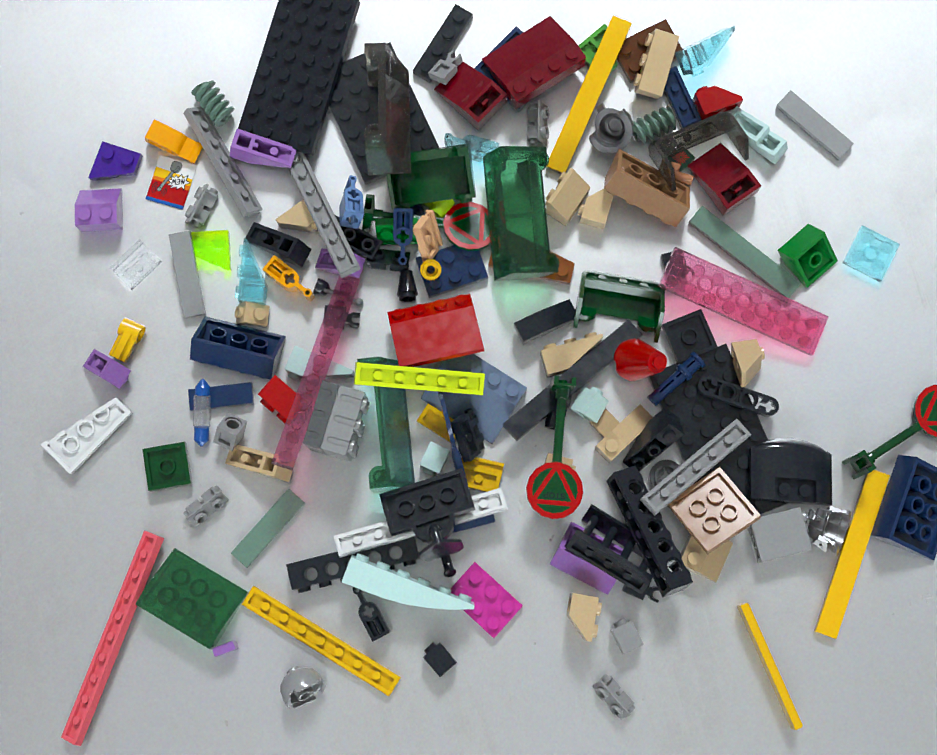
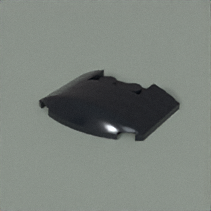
M793 438L770 439L757 446L750 447L749 499L832 506V454L828 451L826 452L818 445Z

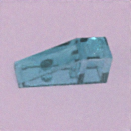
M735 26L723 28L676 51L675 56L683 76L691 74L694 77L704 72L703 69L711 65L736 30Z

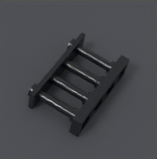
M591 504L581 519L587 523L583 532L578 529L576 530L566 549L639 594H642L651 582L653 575L647 572L648 567L629 527ZM594 529L606 535L602 543L590 537ZM613 540L624 546L621 555L609 549ZM632 551L643 558L639 567L628 561Z

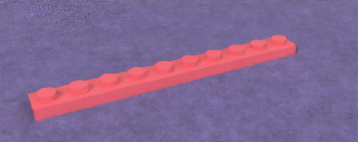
M144 530L62 733L61 738L73 745L81 746L163 543V537Z

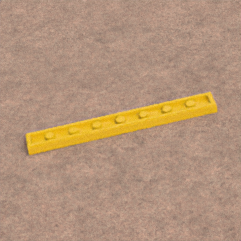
M614 15L612 16L546 164L547 168L561 174L567 172L632 26L631 22Z
M873 470L865 475L814 629L817 633L837 639L890 477L888 474Z
M255 586L251 588L242 603L246 608L387 696L391 695L401 678Z

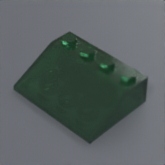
M174 548L147 584L136 605L208 649H213L230 624L248 591Z

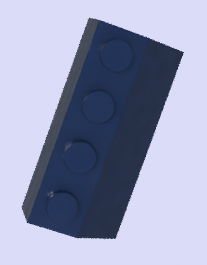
M205 316L191 338L190 360L271 380L278 368L286 336Z

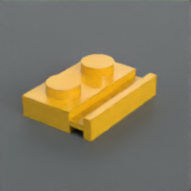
M478 457L474 458L471 462H463L462 459L469 488L484 492L499 488L504 467L503 463Z

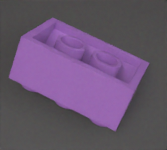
M571 521L550 565L608 595L617 580L566 549L576 530L578 529L583 532L585 529ZM593 532L590 536L599 543H602L604 538ZM611 543L609 547L610 550L619 555L623 551V548L614 543Z

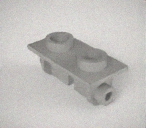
M538 100V104L531 103L530 107H528V123H535V125L528 126L527 141H529L530 145H537L540 142L547 146V139L549 138V129L547 127L549 109L541 100Z
M209 184L203 187L199 186L194 195V198H196L194 205H190L185 213L187 217L185 223L192 220L194 221L193 226L200 228L201 225L204 226L210 212L203 208L206 206L212 209L218 198V191L216 189L210 188L208 190Z
M217 485L210 487L201 495L205 502L201 504L196 499L185 508L186 511L183 514L195 527L205 522L207 517L222 508L224 503L229 500Z
M605 674L599 682L592 685L596 690L597 696L604 700L610 706L611 712L621 720L630 716V713L635 709L634 702L624 691L619 696L616 694L621 687L612 676L609 677Z

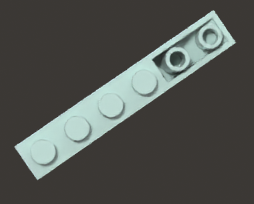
M357 553V556H351L342 579V583L402 604L447 610L474 609L475 603L471 601L472 597L462 593L459 596L451 593V589L439 585L436 588L430 585L431 582L421 577L418 580L410 577L411 574L398 569V572L389 569L390 566L379 561L377 564L369 562V557Z

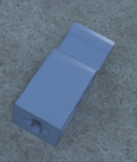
M350 175L339 205L340 226L359 229L364 215L363 194L355 188L356 176Z

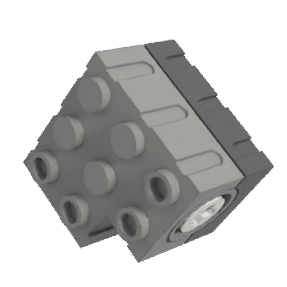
M322 380L303 444L311 451L351 462L352 457L356 458L359 450L357 440L358 437L362 438L365 430L362 416L367 414L370 405L365 392Z

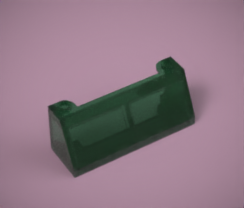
M500 146L483 156L494 281L543 277L559 272V259L554 253H550L542 176V171L549 163L546 147Z

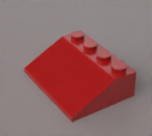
M470 294L439 299L434 302L417 304L412 307L387 312L399 366L417 367L484 351Z

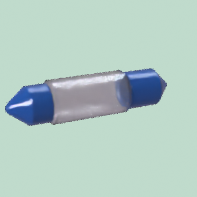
M201 379L195 386L194 441L200 447L209 441V427L211 425L210 386L205 379Z

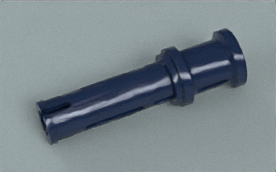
M692 352L691 356L683 364H678L676 371L647 396L653 405L657 406L685 379L687 381L690 380L700 367L704 368L706 366L704 361L695 352Z

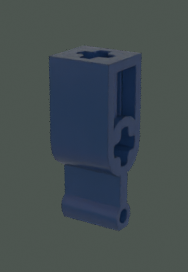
M393 208V238L395 243L401 246V257L398 259L400 265H405L408 261L406 246L413 240L414 209ZM402 230H405V234L409 235V238L405 239L404 243L397 237L398 234H401Z

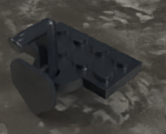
M463 468L379 494L390 535L395 536L413 530L418 539L429 544L419 552L421 560L431 561L441 558L444 576H454L456 570L453 567L450 554L461 551L464 546L461 539L448 538L453 533L455 527V516L475 510Z

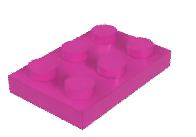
M476 562L451 587V593L459 596L462 593L472 597L471 601L475 603L474 609H465L464 611L493 638L497 636L523 606Z

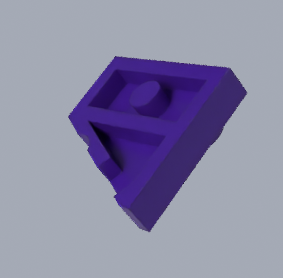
M102 141L88 178L96 181L99 178L109 177L111 179L118 178L121 175H136L143 156L141 153Z

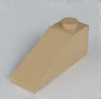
M640 404L595 446V450L610 463L643 431L649 420L653 417Z
M237 445L233 451L229 450L225 464L289 482L295 461L279 455Z

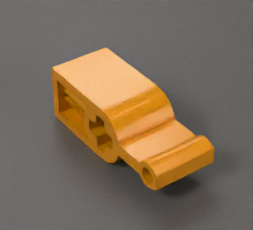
M155 119L145 136L146 142L195 164L203 149L201 143L188 138L183 133Z
M274 255L262 269L268 277L286 291L296 292L298 290L311 302L315 298L310 289H306L301 285L298 273ZM287 279H294L295 282L293 284L291 282L288 283Z

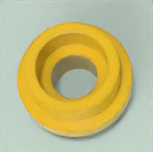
M427 259L421 264L420 273L426 280H435L441 274V266L438 261ZM428 266L434 267V271L432 273L427 272Z

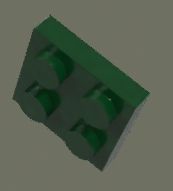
M185 441L142 449L149 492L192 484L188 450Z

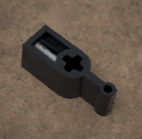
M353 587V593L357 594L361 602L358 610L359 617L372 642L389 634L391 631L379 607L373 602L366 601L362 593L363 590L359 589V592H356L357 588ZM366 606L374 608L371 618L363 613L366 611Z

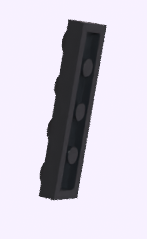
M457 4L454 5L414 67L413 74L429 83L432 82L428 72L440 59L446 60L448 54L473 18L471 12Z

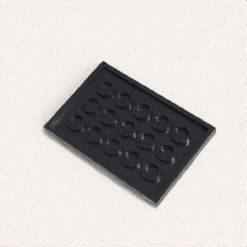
M391 42L342 62L329 107L365 185L386 176L383 159L387 156L440 148Z

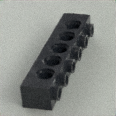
M636 465L614 472L606 482L651 575H653L662 598L685 590L693 583L691 574L682 561L681 553L676 548L671 533L667 530L662 520L661 513L659 512L654 516L640 500L649 492L644 484L642 474L638 471Z
M415 536L359 552V554L370 557L374 552H378L381 555L380 562L388 564L390 570H394L395 565L403 563L404 567L417 564L416 560L420 559ZM392 548H401L402 556L399 559L391 557L390 552ZM337 551L286 564L292 590H298V593L310 591V586L318 584L319 588L331 586L332 581L340 579L342 583L352 555L340 558ZM331 563H336L339 567L335 575L328 573L327 568ZM310 568H315L317 570V577L315 580L310 581L306 573Z

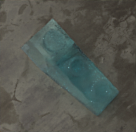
M244 238L243 245L239 247V257H242L241 265L237 267V277L240 278L239 286L236 285L235 298H238L239 303L249 301L266 305L268 285L249 241Z

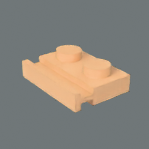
M425 210L426 215H422L413 227V233L416 237L418 250L423 262L427 259H433L439 251L438 246L443 245L434 210Z

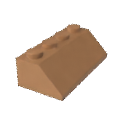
M618 149L606 174L604 189L611 195L621 197L628 204L641 208L646 214L658 217L663 223L677 227L690 210V187Z

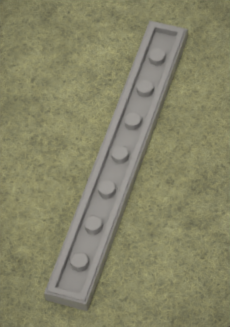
M296 152L289 171L340 277L344 278L361 270L305 153Z

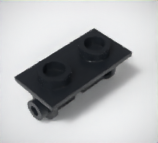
M379 248L373 260L367 258L366 263L371 269L386 270V265H390V271L400 272L402 270H409L411 252H406L407 263L400 265L398 259L401 257V251Z

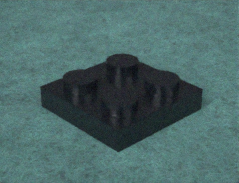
M702 309L662 324V329L678 364L686 361L692 352L699 356L718 348Z

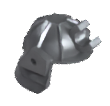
M601 103L596 107L598 112L595 119L596 131L589 136V141L601 152L617 153L618 149L623 150L629 144L634 123L631 115L624 108L619 111L614 108H606Z
M833 506L826 509L819 507L816 512L809 509L807 515L808 519H810L808 530L813 538V543L824 552H827L829 548L831 552L838 556L847 533L852 512L850 510H840Z

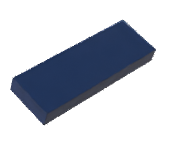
M677 66L670 68L664 93L681 129L684 130L701 123L702 120Z
M252 382L210 387L209 396L195 395V389H188L190 411L254 404Z

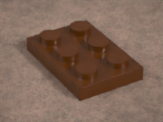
M666 19L625 39L617 60L630 83L634 81L637 73L640 74L642 66H639V61L642 54H645L647 46H645L647 35L651 34L655 29L674 34ZM679 41L672 62L685 56Z

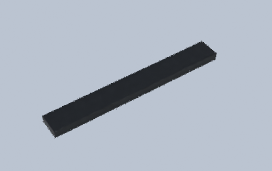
M629 319L559 376V380H567V382L572 377H576V387L569 391L568 398L614 361V353L620 343L642 337L643 334ZM550 385L547 386L505 421L502 426L518 441L556 409V390H550Z

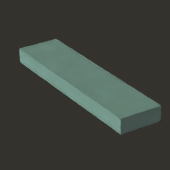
M288 489L231 554L248 568L301 509L305 502Z

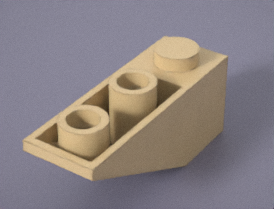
M596 332L584 335V339L576 340V338L565 340L562 345L556 346V343L544 346L540 356L546 377L556 376L567 371L602 340L603 334L597 335Z

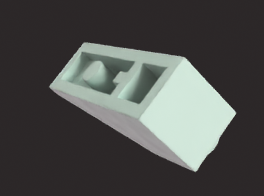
M294 346L284 368L289 373L288 377L300 381L301 378L304 380L352 378L355 373L352 369L297 346Z

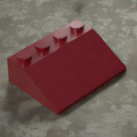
M551 16L482 58V62L500 88L507 93V98L515 109L523 106L584 67L586 61L585 54L575 40Z

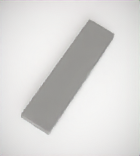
M792 90L777 104L776 107L838 160L854 144Z
M191 231L169 234L184 318L206 314Z

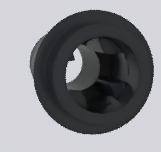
M402 270L400 271L397 296L401 302H413L418 295L413 271Z

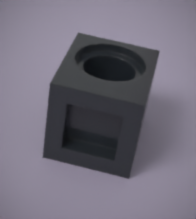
M433 642L424 650L426 655L423 658L439 677L457 663L440 642L437 645Z

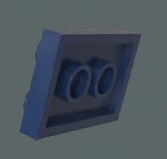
M454 245L440 249L433 259L438 261L441 266V274L437 279L426 280L421 275L429 298L488 279L480 251H466ZM421 256L415 258L419 271L423 263ZM433 266L427 267L428 273H432L434 271Z

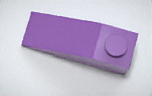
M236 129L229 157L250 164L291 168L297 150L291 146Z

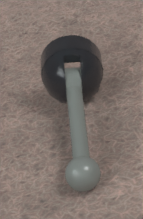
M318 278L313 294L326 296L330 293L352 301L357 306L363 305L361 298L355 299L331 290L328 282Z

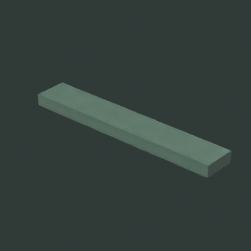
M701 206L688 222L786 300L801 285L800 281L704 206Z

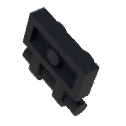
M472 408L464 411L465 414H461L451 422L452 431L463 462H471L481 453L480 450L485 449L484 437L477 425L479 422L477 415H474Z

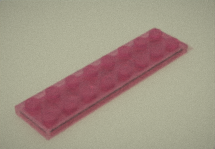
M677 247L673 249L658 284V287L810 356L815 352L829 317Z

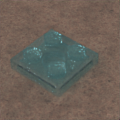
M862 225L842 263L881 282L900 244Z

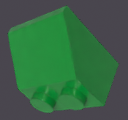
M809 223L778 249L784 265L807 288L838 261L825 232Z

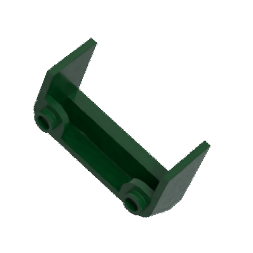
M584 271L580 280L573 328L578 327L579 319L590 321L596 317V314L636 320L637 325L642 331L654 332V342L658 343L665 314V287L654 281L597 271Z

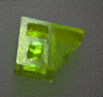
M229 230L191 232L195 257L227 271H232Z

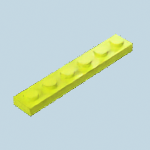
M355 362L354 384L483 395L484 373Z

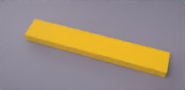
M749 603L737 605L790 728L793 730L802 728V722Z

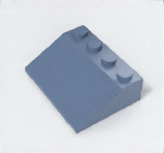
M475 354L442 361L438 368L440 370L485 374L483 395L442 393L448 416L455 420L461 414H465L464 411L466 409L472 408L474 415H477L479 421L477 425L480 433L483 434L486 441L493 444L503 428V423L509 419L526 393L527 387ZM425 390L421 399L442 412L438 396L439 391Z

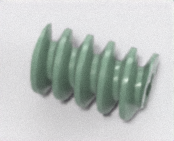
M214 80L203 82L197 85L191 91V94L195 96L196 101L200 102V106L205 108V113L209 115L211 121H214V125L216 127L223 126L231 119V113L235 108L233 106L227 108L230 101H222L225 95L223 93L218 94L220 92L219 87L213 88L216 84Z
M667 105L666 108L661 107L659 112L652 111L651 115L645 114L644 119L641 117L637 118L636 122L633 121L632 135L636 141L641 140L643 144H646L647 136L651 141L654 140L653 133L661 137L662 129L666 134L669 133V126L676 130V120L671 108Z

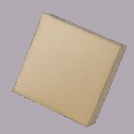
M606 408L597 423L590 421V424L603 438L620 423Z

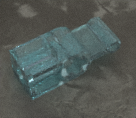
M451 133L445 134V146L473 144L474 147L471 148L472 160L494 166L499 151L498 142L475 135H467L460 139L454 137Z

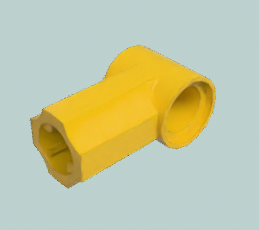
M124 318L118 327V336L108 355L127 363L136 343H139L143 338L146 327L128 318Z

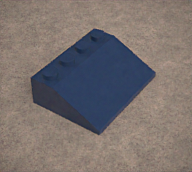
M898 455L871 536L919 556L935 560L937 554V467L918 457Z

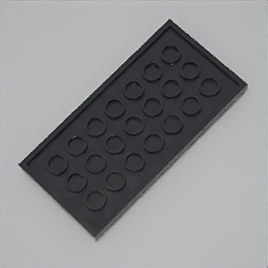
M278 0L238 129L291 146L297 150L296 152L314 155L358 13L359 0Z
M727 344L699 355L706 366L704 368L700 367L690 380L687 381L685 379L659 403L661 410L665 407L680 418L684 435L675 443L683 462L734 420L738 419L750 432L751 436L696 482L720 467L760 515L790 503L749 499V448L759 445L768 440L756 413L703 396L697 390V383L703 376H712L740 386L734 369L733 358ZM678 363L670 365L662 372L648 377L653 391L676 371ZM710 381L702 383L705 391H708L709 388L716 390L714 392L715 395H717V390L721 386L717 383L716 388L710 386ZM724 387L722 389L723 397L727 399L732 398L733 390L729 387ZM744 394L742 397L743 403L748 406L752 405L749 395Z

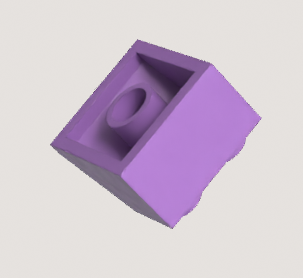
M122 189L79 191L75 202V226L81 232L123 230Z

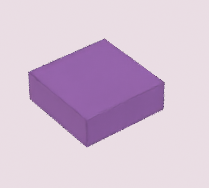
M230 641L212 650L214 656L217 657L239 649L237 641Z

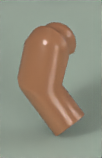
M671 162L669 168H667V173L675 180L691 186L694 176L680 172V164Z

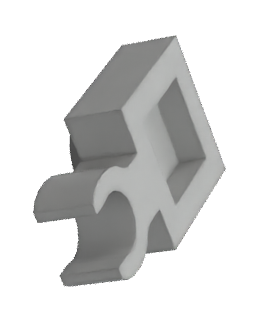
M451 51L445 61L440 59L428 72L430 79L446 85L457 73V66L463 61L461 54L459 53L456 57L454 51Z

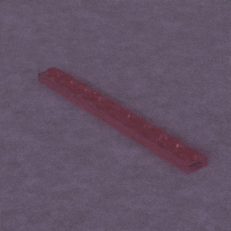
M339 275L271 464L293 471L322 380L325 381L360 282L357 278L351 276L341 278Z

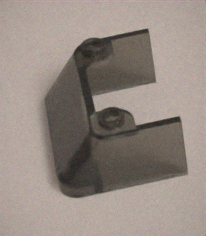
M720 112L652 141L648 147L649 156L673 192L676 191L675 171L668 160L669 157L726 133L746 161L749 159L748 136L731 113Z

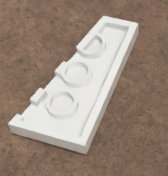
M114 398L93 411L86 418L80 419L73 426L59 432L55 437L40 445L69 474H73L130 417L132 412L118 398Z

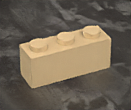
M655 29L651 34L647 35L645 41L647 50L645 54H642L639 61V66H642L640 74H636L633 85L636 86L635 93L654 99L662 97L680 36L659 29Z

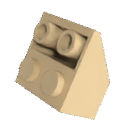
M572 168L567 173L563 172L557 181L556 190L553 188L550 190L545 203V213L565 226L568 225L590 191V186Z
M570 593L566 615L585 641L592 642V638L597 637L598 625L595 624L596 616H600L602 603L598 602L599 597Z

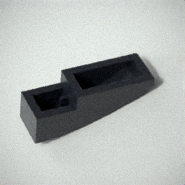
M569 299L515 322L514 328L522 344H525L573 322L575 308Z

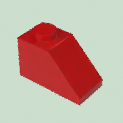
M715 85L711 87L703 86L697 89L692 99L702 121L731 111L736 106L740 107L743 102L742 96Z

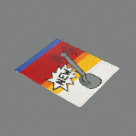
M160 155L146 199L183 210L197 165Z

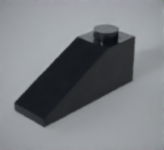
M256 222L252 224L244 239L246 242L299 267H303L312 250L300 239Z

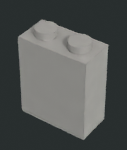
M800 507L762 516L748 527L758 563L812 550L813 538L807 532L805 526L807 517Z

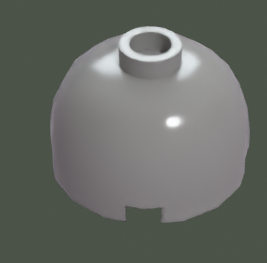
M296 666L287 671V675L280 685V692L287 708H290V705L293 708H299L315 700L316 697L313 695L318 691L322 694L326 685L320 674L313 668H299Z

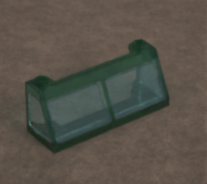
M383 357L357 359V362L399 366L398 360ZM374 386L382 466H376L369 472V488L373 493L387 492L415 483L406 389Z

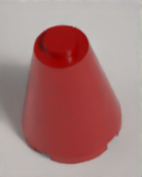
M629 339L620 343L614 353L615 369L620 377L628 381H638L658 374L667 365V358L662 352L640 339Z

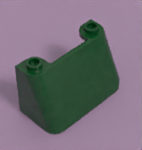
M470 143L395 154L383 159L392 210L393 208L410 209L411 206L416 204L450 199L460 200V203L472 202V198L476 197Z

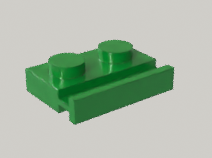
M418 217L413 219V227L418 222ZM393 218L375 219L376 237L383 241L381 245H398L393 238ZM402 230L401 234H398L397 237L404 243L405 239L409 238V235L405 234V230ZM413 233V240L411 241L410 244H417V240H416V237L414 236V233Z

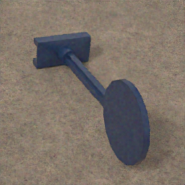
M439 392L438 396L452 447L455 470L463 468L464 471L461 455L455 444L443 393ZM494 514L456 524L453 533L494 523Z

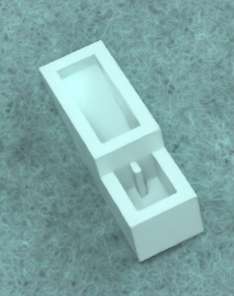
M737 106L724 120V124L741 140L774 164L788 149L787 141L770 131V126Z

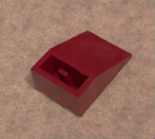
M462 61L457 66V73L446 85L439 83L434 88V91L479 131L507 103V93L491 79Z
M719 143L687 165L723 216L755 195L761 188V184L750 169L722 143Z

